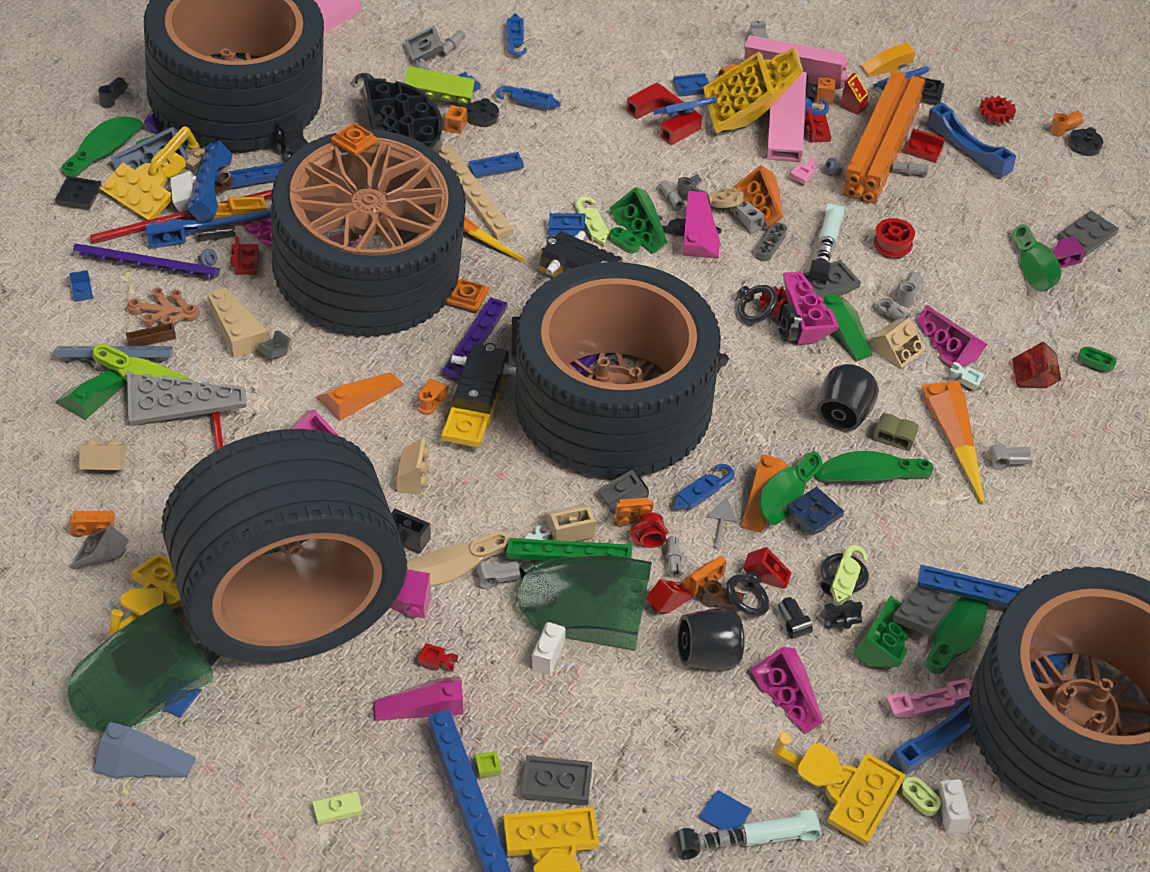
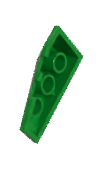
M634 187L610 207L616 221L626 228L628 232L639 238L641 243L652 253L655 254L668 243L655 206L647 191Z
M836 293L821 297L827 309L830 308L834 313L838 324V330L832 334L857 362L872 356L869 342L855 308L848 300Z
M110 369L69 389L56 400V404L86 420L124 387L127 382L118 372Z
M891 595L853 652L860 661L865 662L870 667H899L907 654V648L905 647V641L907 640V634H905L906 626L893 622V616L902 603Z

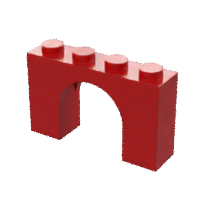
M656 82L628 97L626 111L638 120L654 110L685 102ZM695 110L689 113L678 111V115L661 124L660 137L672 146L701 130L703 116Z

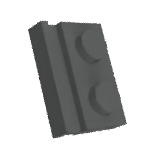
M633 470L598 489L599 494L613 514H615L616 504L619 503V500L643 498L648 495L647 489L644 488Z

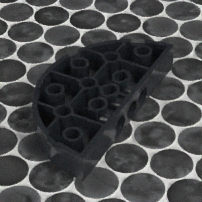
M382 78L363 79L364 96L371 130L404 135L440 153L442 147V117L437 105L429 100L428 95L411 85L399 81L392 83L386 82V79Z

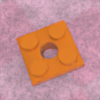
M353 122L331 137L330 141L348 151L352 156H358L361 152L378 142V138L373 133Z
M459 279L446 303L453 307H461L471 312H478L490 288L479 283Z
M648 497L619 500V503L616 504L614 524L627 526L629 523H637L640 516L652 513L653 501H648Z

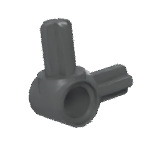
M699 174L691 178L681 177L678 179L677 191L682 200L688 199V191L705 192L696 188L702 181Z

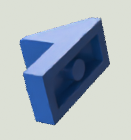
M88 270L69 273L74 301L93 299Z

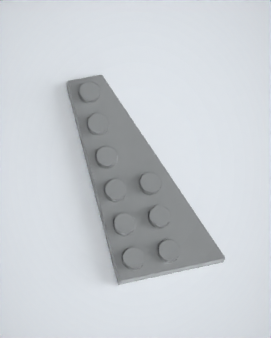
M127 371L128 417L130 425L247 407L246 390L243 386L213 385L204 381L198 383L189 379L166 376L159 378L152 377L151 374L136 375L134 372Z

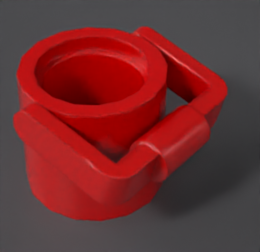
M654 512L643 514L639 517L638 523L630 528V535L639 547H659L665 543L666 535L669 534L668 529L664 525L662 515Z

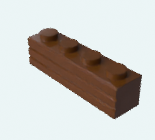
M172 322L125 333L128 346H144L176 338Z

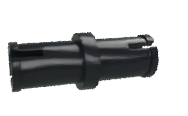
M234 224L220 227L214 225L212 228L197 229L199 241L211 238L218 240L220 237L236 235Z

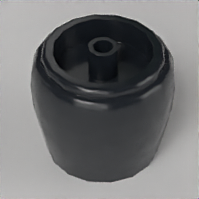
M842 364L832 368L824 378L816 410L819 418L831 428L839 431L856 430L870 414L877 402L879 394L877 381L869 371L854 364Z
M718 608L682 615L677 632V645L681 663L686 667L717 671L731 670L739 665L744 654L745 640L743 624L738 614L731 609Z

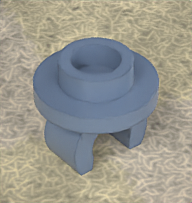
M833 157L829 158L824 165L825 172L828 175L840 174L843 167H839V162Z
M207 248L202 251L200 256H197L200 264L212 267L217 261V254L213 249Z

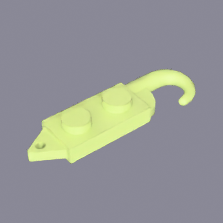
M579 197L575 201V208L578 213H585V229L592 241L605 246L606 240L609 238V231L597 209L583 208L581 204L584 201L595 204V201L591 197Z
M848 546L839 563L829 591L833 594L836 605L850 599L861 569L860 565L851 558L852 553H860L863 556V561H867V553L860 546Z

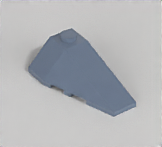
M174 127L169 128L110 157L115 169L122 162L134 170L143 164L151 163L152 158L177 134L178 130ZM183 142L175 153L188 160L186 147Z
M110 722L100 740L94 773L115 779H123V776H136L137 778H144L145 776L187 778L196 757L131 727Z

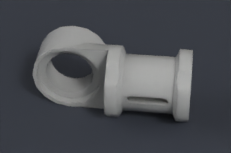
M882 298L878 301L876 311L879 315L892 317L894 320L909 317L911 319V314L905 312L900 308L899 304L894 303L892 300ZM887 305L889 309H883L881 306Z

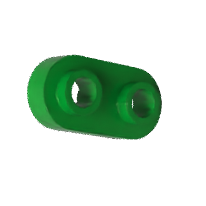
M615 227L610 230L609 240L627 253H636L640 250L641 241L639 238L621 227Z
M1089 346L1080 349L1078 359L1081 363L1104 372L1114 370L1116 358L1113 355Z

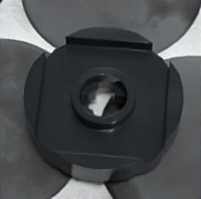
M482 98L466 105L467 121L471 125L481 124V127H489L498 121L499 108L489 98Z
M1088 127L1087 129L1072 130L1068 145L1075 153L1079 151L1084 156H1094L1100 152L1104 141L1095 128Z
M794 304L782 305L777 312V322H781V328H778L780 337L783 341H797L799 338V326L802 324L801 316L797 315Z

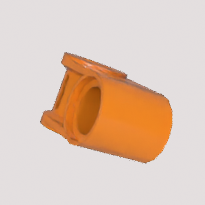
M429 379L418 394L420 400L418 405L419 412L425 415L435 412L440 403L445 400L449 386L434 379Z

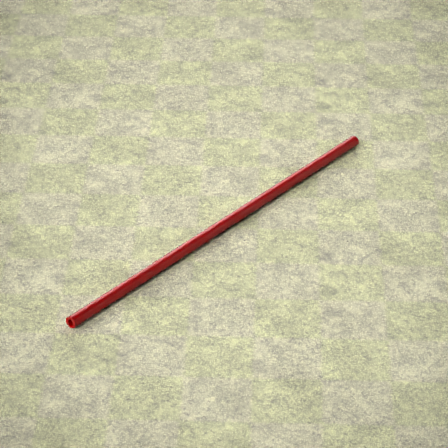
M272 189L243 197L271 199ZM187 210L91 234L90 238L93 244L145 231V225H149L154 221L161 223L167 222L172 218L188 220L196 217Z

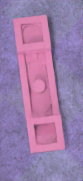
M965 678L948 682L946 688L911 696L907 692L887 696L886 700L895 717H921L940 713L964 704L970 697L969 693L972 686L969 679Z

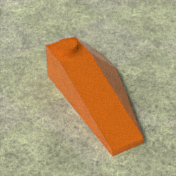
M760 165L734 185L736 189L743 192V202H749L764 214V222L769 227L784 217L778 183L774 174L764 166Z
M390 372L332 387L317 395V398L341 421L402 387L403 383Z
M761 454L742 528L761 533L768 525L760 510V494L764 485L772 476L782 469L789 467L782 459Z

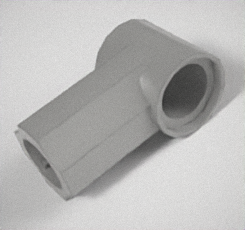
M915 271L909 273L905 281L900 284L897 302L900 305L910 306L913 304L914 297L923 283L920 273Z
M998 443L992 445L989 449L993 466L996 469H1005L1011 464H1030L1031 461L1030 447L1007 448L1005 444Z
M484 561L477 566L481 587L485 589L494 588L499 582L520 579L517 561L495 565L491 561Z

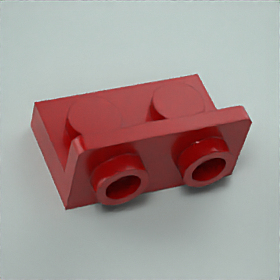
M807 108L804 115V125H806V135L809 136L810 142H831L832 136L826 115H812L811 109Z
M913 129L910 139L904 148V153L936 163L943 151L945 138Z
M235 237V244H231V252L234 256L230 257V265L234 267L235 275L257 274L258 244H240L239 237Z

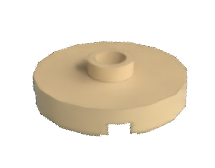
M722 188L718 193H715V191L710 193L708 200L709 204L713 207L728 208L742 203L744 196L743 192L736 188Z

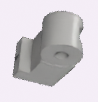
M751 21L749 35L769 39L766 32V22Z
M743 202L733 207L735 218L747 227L746 231L750 234L764 229V214L752 204Z

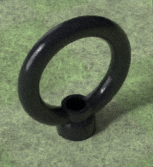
M758 285L751 289L748 286H742L737 292V296L740 299L737 312L740 319L746 323L754 324L765 320L776 308L778 301L776 291L768 285ZM757 293H768L770 296L768 307L759 315L748 316L745 313L746 303L751 302Z
M844 553L830 555L821 564L820 573L823 580L820 586L828 595L832 594L829 591L835 577L830 576L829 566L834 562L841 561ZM851 556L861 567V578L855 584L853 593L867 585L869 573L861 560Z
M748 571L745 575L739 574L730 577L727 581L726 590L729 599L737 609L746 615L760 617L767 613L770 602L765 589L759 584L761 577L755 571ZM744 583L746 589L755 590L760 597L761 607L752 608L744 604L735 592V584Z

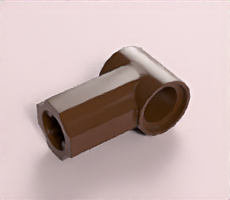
M709 580L705 583L701 601L705 606L716 607L719 605L740 611L733 605L728 597L726 588H723L720 582ZM735 591L739 599L743 602L745 594Z

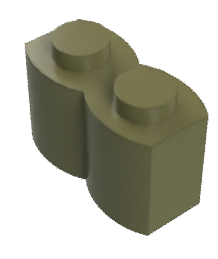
M882 413L873 439L905 451H911L919 425L910 420H900L892 414Z

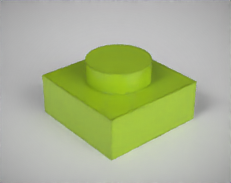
M497 751L475 755L479 778L501 774Z

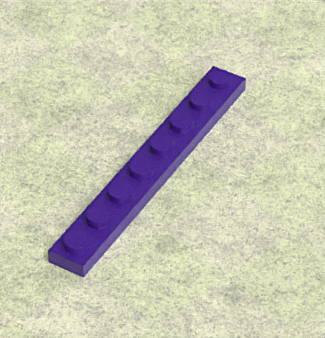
M74 243L73 249L74 251H79L81 256L90 257L91 254H97L99 259L108 260V257H114L116 262L125 263V260H131L133 265L143 266V263H149L151 268L160 269L161 266H166L168 271L178 272V269H183L185 274L191 275L201 272L203 277L213 278V275H220L221 269Z

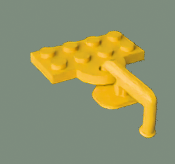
M184 126L152 158L151 163L143 164L134 170L122 162L101 185L100 190L146 221L155 219L172 201V193L163 188L166 184V179L179 175L186 166V160L175 153V151L186 139L188 147L192 149L198 146V142L190 129Z
M158 553L131 571L130 578L143 585V588L130 589L121 596L120 604L134 612L121 623L120 619L123 616V612L117 609L111 610L109 630L111 641L116 642L148 618L156 617L164 610H172L179 606L183 608L170 559Z
M781 732L772 749L774 757L796 769L798 775L806 782L816 787L824 786L828 799L836 805L826 822L866 846L906 775L869 753H866L858 768L850 765H840L837 754L821 744L810 746L802 759L784 748L785 745L790 743L791 737L787 732Z
M594 807L503 814L507 855H531L533 862L536 864L534 872H581L580 864L575 860L576 851L599 849Z

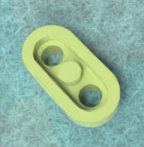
M908 777L903 781L901 788L903 796L922 814L933 816L939 812L941 806L939 796L921 779Z

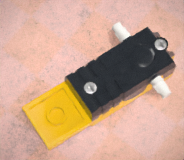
M560 231L558 234L547 238L546 246L541 248L539 262L541 272L555 277L562 272L576 267L602 262H623L621 256H615L614 253H608L602 248L599 249L597 246L583 241L586 235L583 231H579L575 236Z
M473 343L470 354L467 357L452 356L451 363L465 366L452 400V408L442 433V441L480 448L487 426L491 423L508 374L516 375V367L509 366L508 351L496 348L494 343H487L485 346Z

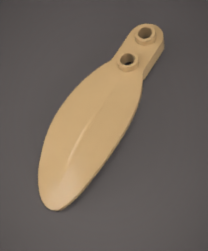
M497 531L476 539L472 543L447 546L407 561V569L430 573V586L442 585L469 573L484 559L506 551L509 536L505 532Z

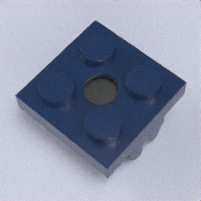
M817 486L788 504L786 509L794 517L795 526L801 527L802 533L806 531L813 535L824 531L827 526L844 515V510Z

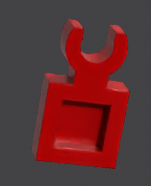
M425 643L418 657L419 665L438 670L440 666H444L447 671L453 672L454 664L449 662L458 663V655L454 653L446 654L445 648Z

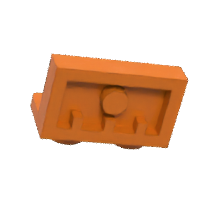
M73 511L72 519H69L71 535H91L109 525L114 527L115 512Z
M722 556L715 560H710L683 579L681 585L695 597L703 591L707 581H718L725 575L727 560Z

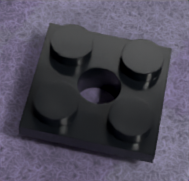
M919 76V78L925 79L921 101H926L933 105L939 104L945 83H942L940 80Z

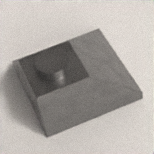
M109 525L87 536L70 568L77 569L107 562L116 557L120 558L126 552L125 547L129 539L112 525Z

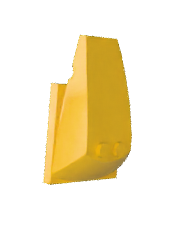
M792 48L780 53L771 60H764L762 54L758 51L703 87L706 98L716 97L718 99L716 103L708 105L713 127L717 133L723 130L742 128L751 124L785 94L803 72L796 49Z

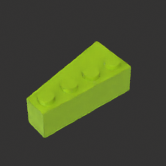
M408 66L405 83L421 90L431 100L456 102L466 105L471 103L475 79Z

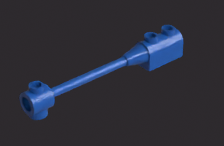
M272 204L269 210L207 220L202 224L198 220H176L174 218L169 219L167 222H151L149 225H145L149 247L155 248L186 242L185 236L197 232V229L271 218Z

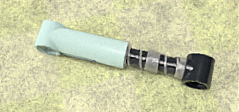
M827 204L818 240L817 256L815 260H812L809 274L811 278L828 280L831 266L829 260L832 250L836 246L845 206Z
M804 810L792 817L742 824V827H738L737 830L729 828L728 831L727 829L717 830L716 833L709 831L708 834H703L702 832H695L692 828H683L673 834L678 858L689 860L697 857L700 851H704L705 848L708 850L709 847L715 846L723 848L729 847L730 844L736 843L738 846V843H743L747 847L801 839L805 842L813 841L822 835V830L816 812L814 810Z

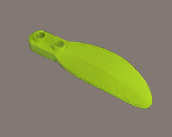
M98 344L93 349V359L97 363L118 372L126 382L127 371L134 372L136 375L151 374L152 377L161 378L166 376L192 380L157 363L142 358L129 357L127 354L106 344Z

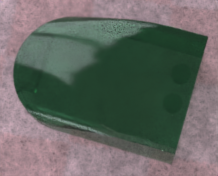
M602 555L557 558L543 561L532 567L521 581L518 595L521 613L524 614L529 624L540 632L543 631L545 624L549 622L565 627V638L636 651L652 562Z
M167 601L118 630L77 664L68 683L69 705L75 717L84 726L93 731L105 732L110 722L134 729L163 712V710L212 683L213 670Z

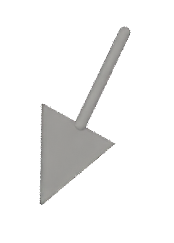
M727 497L707 516V518L720 520L715 542L716 549L719 548L724 521L737 523Z

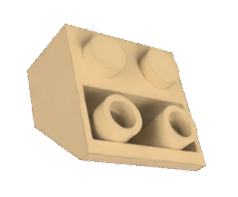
M910 317L893 321L871 338L879 355L899 369L926 350Z
M421 438L402 450L396 479L397 492L421 495L422 487H426L427 475L425 473L429 472L430 460H427L430 447L426 446V438Z
M102 439L86 440L85 444L79 445V469H124L128 443H122V440L112 439L106 441V443H102Z
M581 504L544 512L553 540L578 541L595 537L596 521L588 505Z

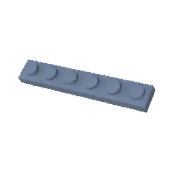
M57 346L54 349V357H60V360H71L72 357H79L80 360H90L95 346ZM111 346L127 354L129 357L149 360V357H157V360H168V357L173 355V346Z

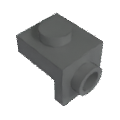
M277 330L274 332L273 339L259 343L257 350L269 359L284 356L287 354L291 339Z

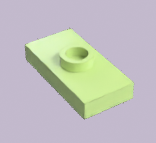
M358 792L313 802L318 825L363 815Z

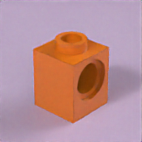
M819 77L816 104H824L819 100L823 98L828 101L829 105H833L836 79Z
M451 105L445 116V131L462 134L467 123V108Z

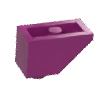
M1075 236L1058 240L1053 254L1061 268L1080 264L1085 249Z

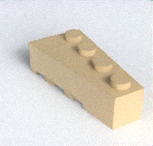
M225 287L207 292L209 309L234 358L258 351L259 343L269 341L268 330Z

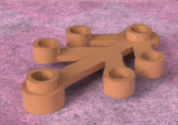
M160 287L152 289V297L158 300L161 305L142 303L137 298L129 300L127 304L128 312L131 315H139L143 310L158 312L153 315L150 313L143 315V324L146 326H151L160 319L162 325L171 322L175 324L183 319L194 321L200 313L199 307L194 304H188L182 298L181 291L178 289L172 290L170 297L180 307L173 306L164 296L163 289Z

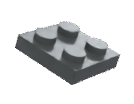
M434 25L405 40L414 64L417 59L421 62L420 59L425 60L444 50Z

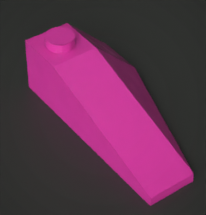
M802 272L783 273L788 304H794L797 315H800L802 319V324L798 330L799 338L797 343H816L838 330L834 313L823 304L821 296L818 297L812 290L813 286Z
M782 647L750 669L759 688L764 693H767L773 699V702L780 706L804 733H809L824 723L805 666L795 648Z

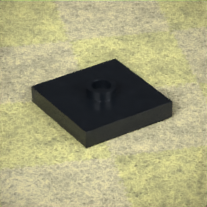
M67 176L55 199L56 204L91 209L102 183L98 180Z

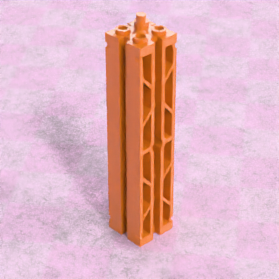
M892 71L891 77L883 90L847 168L846 182L843 190L844 196L855 199L862 196L863 201L877 204L878 198L893 168V163L897 159L917 110L920 107L925 79L916 76L907 79L905 78L906 74Z

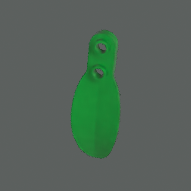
M123 116L112 118L99 124L85 137L79 150L63 163L62 171L64 176L77 177L94 160L105 157L141 129L143 122L137 118Z
M1027 225L1017 226L1013 230L1012 235L1021 250L1020 263L1023 273L1035 290L1039 292L1047 291L1060 281L1062 276L1061 266L1052 251L1044 244L1037 242Z
M817 452L806 453L793 467L777 472L764 485L760 494L759 505L761 513L769 525L779 524L790 514L786 511L787 505L803 495L807 481L811 480L821 469L822 458Z
M852 451L840 454L823 463L815 477L819 481L826 482L884 481L899 477L926 479L931 476L934 467L926 459H904L875 451Z
M960 597L956 601L955 607L934 633V647L928 654L925 662V667L929 672L933 674L944 673L954 658L967 652L976 643L984 627L988 609L987 602Z

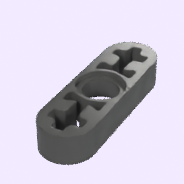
M778 222L770 227L756 248V258L758 260L769 261L786 237L787 226ZM768 240H773V241H775L776 243H773V244H772V243H768L767 241H768Z

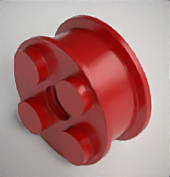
M898 218L884 219L876 226V235L873 241L874 247L886 258L903 257L912 250L915 230L905 220Z

